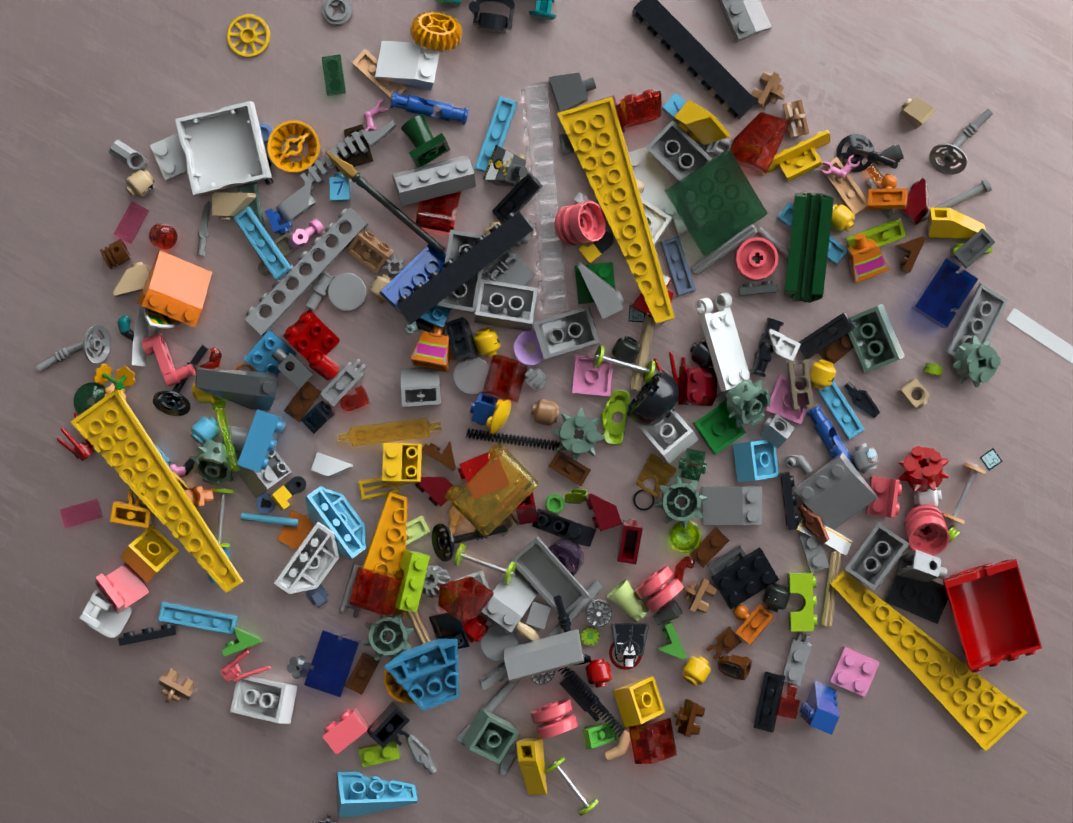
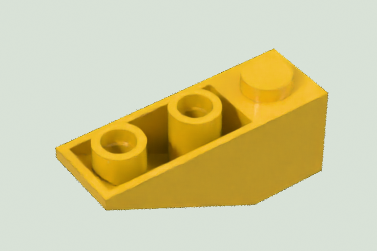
M930 207L927 221L929 238H971L981 228L985 230L983 223L953 209Z
M538 737L523 738L516 742L518 763L528 795H547L543 739Z

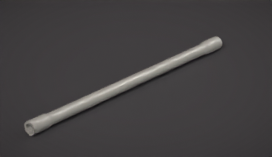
M596 580L586 590L589 595L567 613L571 623L604 588ZM559 623L547 637L564 632ZM508 680L483 709L493 713L521 680L513 682ZM472 722L456 738L463 746L465 744L461 740Z

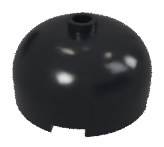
M666 371L657 372L651 381L645 383L641 388L642 390L638 393L636 399H632L625 412L636 423L644 426L655 425L665 417L669 418L674 412L673 407L679 397L677 382Z

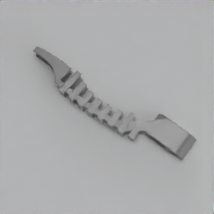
M392 120L376 131H365L363 129L359 132L355 131L351 133V137L347 136L344 138L345 141L343 143H337V147H332L329 151L342 159L339 155L340 153L348 158L350 156L347 151L348 147L352 154L356 155L359 153L354 145L357 142L361 151L366 153L368 149L361 138L365 137L368 144L373 147L390 134L397 125ZM326 153L322 155L321 160L314 162V166L307 168L309 170L308 174L303 173L300 175L305 181L304 186L276 207L286 223L294 221L316 204L312 197L314 184L316 182L320 184L324 182L319 173L321 172L326 176L329 172L325 166L335 167V164Z

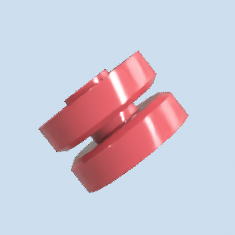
M755 237L746 240L738 247L734 255L735 269L740 276L751 281L765 279L774 272L778 264L777 249L765 238ZM757 256L759 259L758 263L752 261V257Z
M667 565L651 574L635 589L640 599L650 596L645 605L651 613L670 601L684 588L678 579L668 582L672 578L673 572Z
M569 699L555 701L530 712L533 723H542L536 728L539 739L553 737L578 726L575 715H566L573 709Z

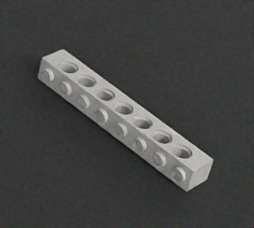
M351 207L348 210L345 208L338 215L340 219L335 224L332 222L325 229L326 234L322 238L319 236L311 244L313 246L309 252L305 250L298 259L300 261L295 266L292 264V270L286 273L287 275L282 280L279 279L272 285L274 289L269 294L266 292L259 299L260 304L256 308L252 306L247 311L245 320L260 335L263 336L323 274V271L352 243L356 235L368 226ZM343 224L350 226V231L346 234L340 232V227ZM329 238L337 240L335 247L329 248L327 246ZM316 252L323 253L324 258L322 261H314L313 257ZM305 265L310 267V273L307 276H303L300 273L301 268ZM291 279L297 281V287L293 290H289L287 287V283ZM278 293H282L284 296V300L280 304H276L274 301V297ZM265 307L271 310V314L267 318H263L261 315V310Z

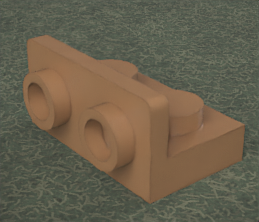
M365 229L356 235L346 250L347 253L375 274L381 270L386 260L394 252L387 243L381 242L372 232Z

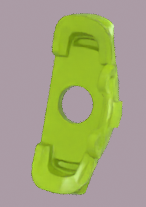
M614 390L611 393L610 400L606 403L604 411L601 413L605 441L611 445H621L625 435L628 417L625 412L630 404V393L628 391ZM615 412L623 414L622 422L615 423L612 416Z

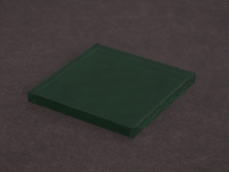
M730 149L717 155L664 191L703 256H706L768 214Z

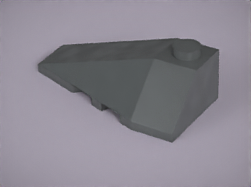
M197 368L195 387L251 410H270L276 397L278 377L273 372Z

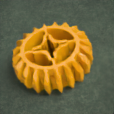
M432 11L429 13L423 12V14H418L417 17H414L410 28L412 40L415 41V44H420L421 48L425 47L427 50H434V52L436 50L443 52L444 50L450 51L455 49L461 42L463 34L461 23L458 22V19H453L452 15L447 16L446 13H433Z

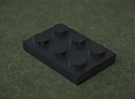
M760 547L711 577L730 610L779 580Z
M897 568L884 602L938 624L948 601L944 585L933 580L923 582L898 576Z

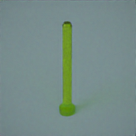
M217 399L214 403H211L212 408L217 412L231 470L236 473L239 470V466L237 465L238 462L224 412L226 404L223 399Z

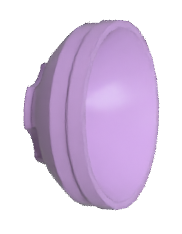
M533 330L522 332L514 342L513 348L516 358L526 365L539 364L544 358L536 332ZM528 342L536 345V351L533 354H528L525 351V345Z

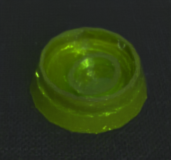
M688 520L687 527L683 528L680 521H677L670 528L668 539L670 545L675 550L688 553L694 551L699 546L702 534L696 523Z

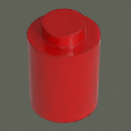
M318 352L310 357L309 367L325 380L329 381L337 375L339 366L325 354Z

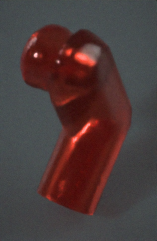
M213 347L210 349L209 362L201 365L200 368L216 369L220 366L222 353L219 348Z
M689 556L684 557L675 566L673 579H678L682 583L685 569L687 567L693 568L695 560Z

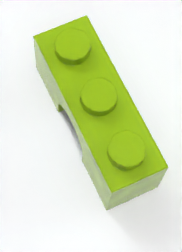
M404 549L400 568L404 571V578L401 586L395 587L391 606L400 610L417 613L430 559L429 555Z
M811 572L787 573L788 591L790 593H799L803 597V605L799 610L788 611L789 631H814V626H817V615H814V607H817V598L813 596V588H816V577H813Z

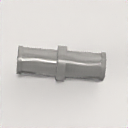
M323 271L317 285H314L312 288L313 291L305 303L306 306L316 310L322 297L327 294L326 290L334 278L332 275Z

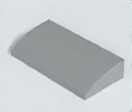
M539 537L535 538L510 560L516 563V568L557 614L558 611L553 599L555 596H561L567 614L589 595Z

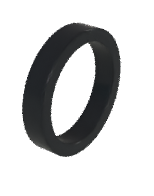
M641 489L634 494L633 503L637 509L646 511L652 508L655 498L651 495L652 503L648 508L638 507L635 499L638 493L645 491Z

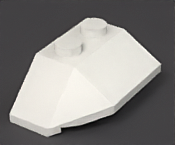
M317 522L288 561L274 584L288 594L318 588L340 557L334 532Z

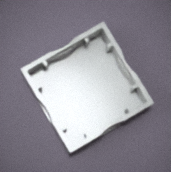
M248 101L223 107L210 113H198L175 119L181 146L186 155L187 171L193 195L207 194L272 178L254 102Z

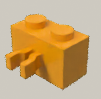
M128 490L129 502L119 500L113 502L110 522L143 528L152 526L154 514L146 505L140 504L141 499L139 497L134 503L132 490Z

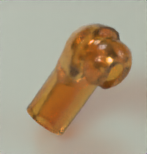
M874 164L869 165L866 171L876 182L882 185L884 176Z

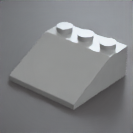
M843 452L798 484L794 490L805 505L814 514L819 515L821 520L833 530L878 499V496Z

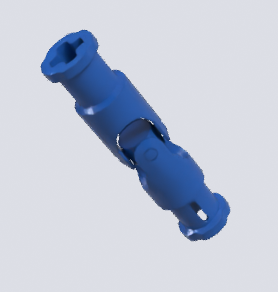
M396 91L392 93L390 108L392 109L396 107L414 114H424L425 116L445 121L454 120L461 122L463 125L466 123L468 108L466 107L462 109L453 107V104L425 100L414 95H400ZM434 106H437L441 110L438 112H434L433 108Z
M820 404L807 411V416H810L813 421L814 429L823 441L832 459L843 452L853 464L850 459V453L838 436L829 418H826L823 414Z

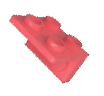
M871 476L870 487L878 496V499L867 506L866 514L895 518V515L899 513L897 497L901 495L902 484H899L900 480Z
M127 563L107 576H104L102 573L96 577L95 585L117 614L149 594V590Z

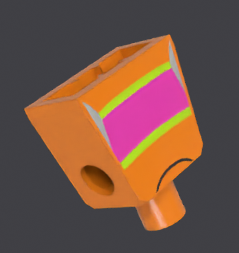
M865 234L856 235L854 237L856 245L848 248L849 271L855 283L890 271L877 243L873 239L867 240Z
M434 325L432 333L422 332L411 356L413 365L445 372L449 371L451 344L449 337L444 335V326L442 328Z

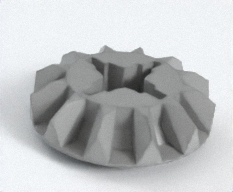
M324 0L322 14L329 23L335 25L343 24L351 18L353 9L350 0ZM341 4L340 9L344 14L337 13L334 15V10L331 6L337 7Z

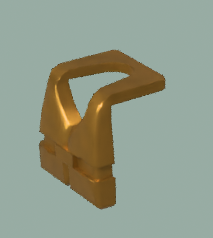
M650 454L647 464L644 465L637 479L636 485L658 498L661 492L659 486H665L670 481L669 478L673 477L677 470L669 463H663V460L658 456ZM654 478L655 490L652 491L646 488L642 482L646 479Z

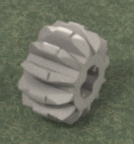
M438 565L428 566L422 593L430 598H441V593L447 594L446 587H451L447 584L451 580L447 576V570Z

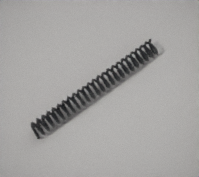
M468 428L465 438L469 437V439L472 437L473 440L475 437L477 440L480 437L481 441L484 437V441L488 439V442L490 440L494 442L495 439L496 443L498 439L499 443L503 439V444L505 442L509 444L510 442L512 445L514 442V445H517L518 442V446L521 445L522 441V446L526 444V447H528L529 444L530 448L532 444L534 448L536 444L537 448L541 444V449L545 447L546 450L548 447L551 450L552 447L553 451L555 446L556 451H558L557 448L561 443H558L557 440L555 443L554 440H551L550 443V439L546 443V439L542 440L540 438L539 440L538 437L536 441L534 437L532 441L531 437L527 441V436L524 438L522 435L520 438L517 435L516 438L515 434L513 438L512 434H510L508 439V433L506 435L502 433L501 435L500 432L498 436L497 432L494 436L491 433L489 436V431L486 433L484 430L482 433V430H479L478 433L477 429L475 434L474 429L471 430L470 434V428Z
M565 667L560 675L565 673L563 678L569 675L566 680L570 679L568 683L575 680L571 684V686L576 684L574 689L580 685L576 692L582 689L579 692V695L584 692L581 697L588 694L584 700L589 698L587 703L593 700L589 704V706L594 704L592 709L598 705L594 712L598 709L600 710L597 714L603 711L600 717L606 714L602 720L607 717L608 719L605 723L611 720L607 724L609 726L613 723L610 729L617 725L613 731L618 729L615 733L617 734L622 730L618 735L620 737L625 728H622L620 722L614 719L615 717L612 716V713L609 714V711H606L607 708H604L599 699H596V696L591 694V691H588L589 688H586V685H583V682L580 679L578 680V677H575L573 671Z

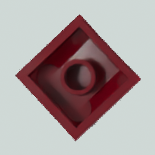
M679 366L678 405L712 406L717 397V376L714 369Z

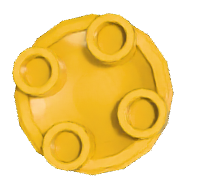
M499 399L497 401L493 417L490 416L486 422V427L489 428L491 434L498 432L508 420L511 412L510 399L504 401Z

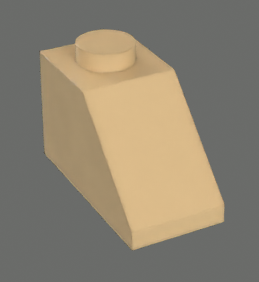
M916 97L913 100L909 98L902 105L904 109L900 113L917 129L936 110Z
M212 192V215L219 216V220H231V216H236L256 198V194Z
M143 262L132 264V268H128L113 291L114 296L119 297L142 291L150 273L149 265H143Z

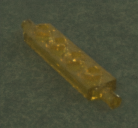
M427 418L350 427L349 433L338 434V437H346L338 439V442L350 441L352 446L425 438L430 436V431L442 430V427H434L440 426L441 422L429 423Z

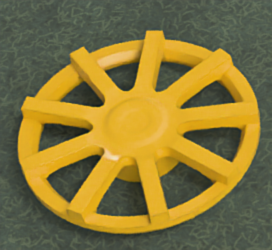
M241 15L235 18L228 27V44L236 54L242 57L258 56L269 45V28L264 20L256 15ZM245 18L246 28H243L237 21ZM249 18L257 19L252 28L249 26ZM262 23L265 30L256 32L255 29ZM234 24L241 30V33L231 32ZM266 34V41L258 39L257 36ZM230 36L240 37V40L232 44ZM255 41L263 45L258 51L254 45ZM244 42L242 52L238 51L235 47ZM248 44L251 45L254 53L246 54Z

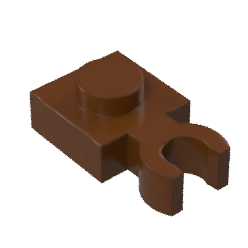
M729 626L715 638L718 643L716 645H709L706 650L709 652L711 649H716L717 654L713 658L718 659L721 656V651L725 650L728 654L742 641Z

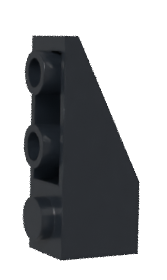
M542 509L537 510L538 522H533L532 527L583 546H591L596 532L595 528Z

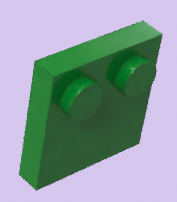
M613 262L585 265L612 286L616 292ZM574 266L578 304L594 303L578 266Z
M725 401L693 423L714 455L746 433L742 426L736 427V417L729 418L730 413L727 410Z

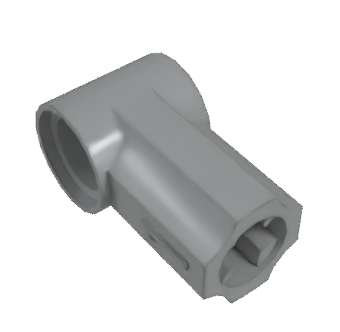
M117 139L110 147L109 154L135 171L141 169L144 171L147 168V158ZM140 157L142 162L139 166L135 167L134 160Z

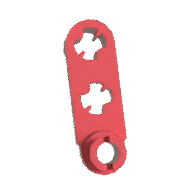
M161 333L142 340V346L146 354L151 355L155 353L164 380L169 387L180 383L182 379L195 375L192 364L177 370L175 369L167 344Z

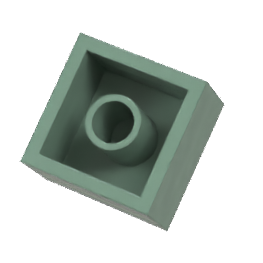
M481 708L461 741L469 750L500 764L519 731L511 722Z

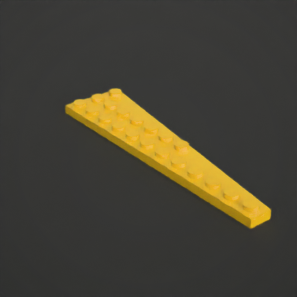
M613 97L557 113L656 324L675 319Z
M118 389L112 391L70 422L94 446V449L107 460L106 462L117 471L122 480L129 485L132 491L163 525L169 528L173 536L179 539L185 546L184 548L198 560V563L207 570L208 574L225 593H229L244 582Z
M845 570L840 572L830 582L834 589L984 751L993 746L1028 713L979 674L969 671L965 663Z

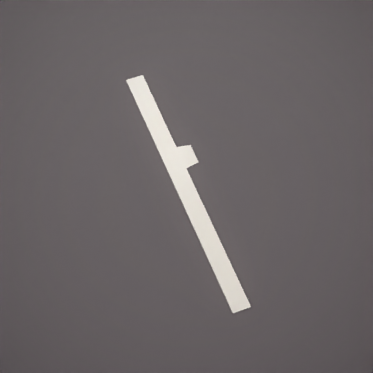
M1013 308L1006 319L1008 322L1073 364L1072 345Z

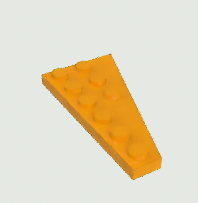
M390 491L387 492L351 597L352 602L394 615L402 613L404 618L405 610H400L391 606L395 587H400L404 578V571L400 568L407 541V497Z

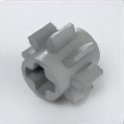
M394 255L392 261L386 260L389 264L383 268L389 270L387 276L394 274L395 278L406 267V265L402 266L401 264L404 260L403 258L398 261L396 260V255ZM391 263H399L400 271L392 272Z
M538 367L535 370L530 368L525 373L527 378L524 381L534 391L537 388L541 390L547 384L544 380L548 376Z

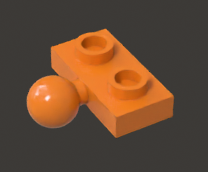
M886 175L882 179V186L885 189H869L867 208L906 209L908 190L907 188H895L897 185L895 176Z
M761 604L757 606L751 615H749L746 606L738 605L734 608L733 614L736 619L745 620V622L735 633L751 646L775 616Z

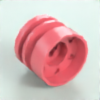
M593 201L564 206L556 214L555 230L559 239L568 246L598 241L606 231V217L602 208Z
M920 505L913 508L906 515L904 527L909 545L913 551L918 550L934 556L941 553L947 547L949 532L944 516L939 509L930 505Z

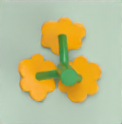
M104 363L100 368H97L93 378L94 382L101 385L105 381L112 382L110 387L105 388V396L118 389L124 399H126L124 387L135 384V373L130 371L127 366H123L115 371L116 376L113 379L111 374L112 368L108 367L107 364Z

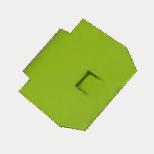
M572 489V493L565 494L564 502L581 504L586 501L587 491Z

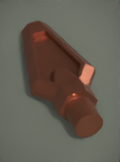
M804 503L797 508L802 513L801 516L804 519V527L823 544L827 542L830 538L820 516L812 513Z

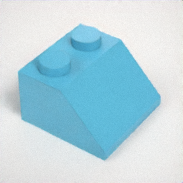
M758 440L733 444L737 482L779 477L776 447L769 441Z

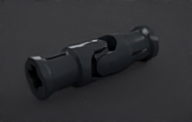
M767 318L766 330L762 333L758 344L759 351L755 353L753 367L749 370L750 373L761 377H766L765 371L768 362H771L772 359L770 353L774 352L773 346L768 342H762V340L767 339L771 341L769 329L779 332L780 327L784 324L772 318Z

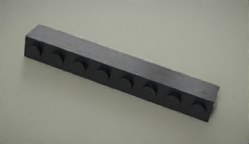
M641 0L633 8V17L639 23L643 22L647 26L646 30L653 37L657 36L661 40L660 44L665 50L668 51L670 49L675 54L673 57L679 64L684 63L688 67L687 72L693 78L697 77L701 81L700 85L707 92L710 90L715 95L713 98L720 105L724 104L728 108L727 112L734 119L737 117L740 120L758 102L658 0Z
M520 211L517 214L511 212L504 218L505 223L501 226L497 223L489 229L490 234L484 238L481 235L474 241L475 246L470 250L466 247L459 252L460 257L457 260L453 261V259H450L443 265L445 269L440 273L436 270L429 275L427 283L423 285L420 282L412 288L414 293L410 296L405 294L397 300L398 305L395 307L406 322L411 325L532 232V227Z

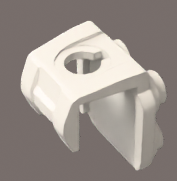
M95 590L79 618L85 621L92 629L113 638L122 632L132 611L131 607H128L117 614L104 595Z

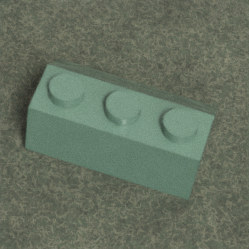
M883 304L849 317L856 329L848 334L865 373L905 357Z

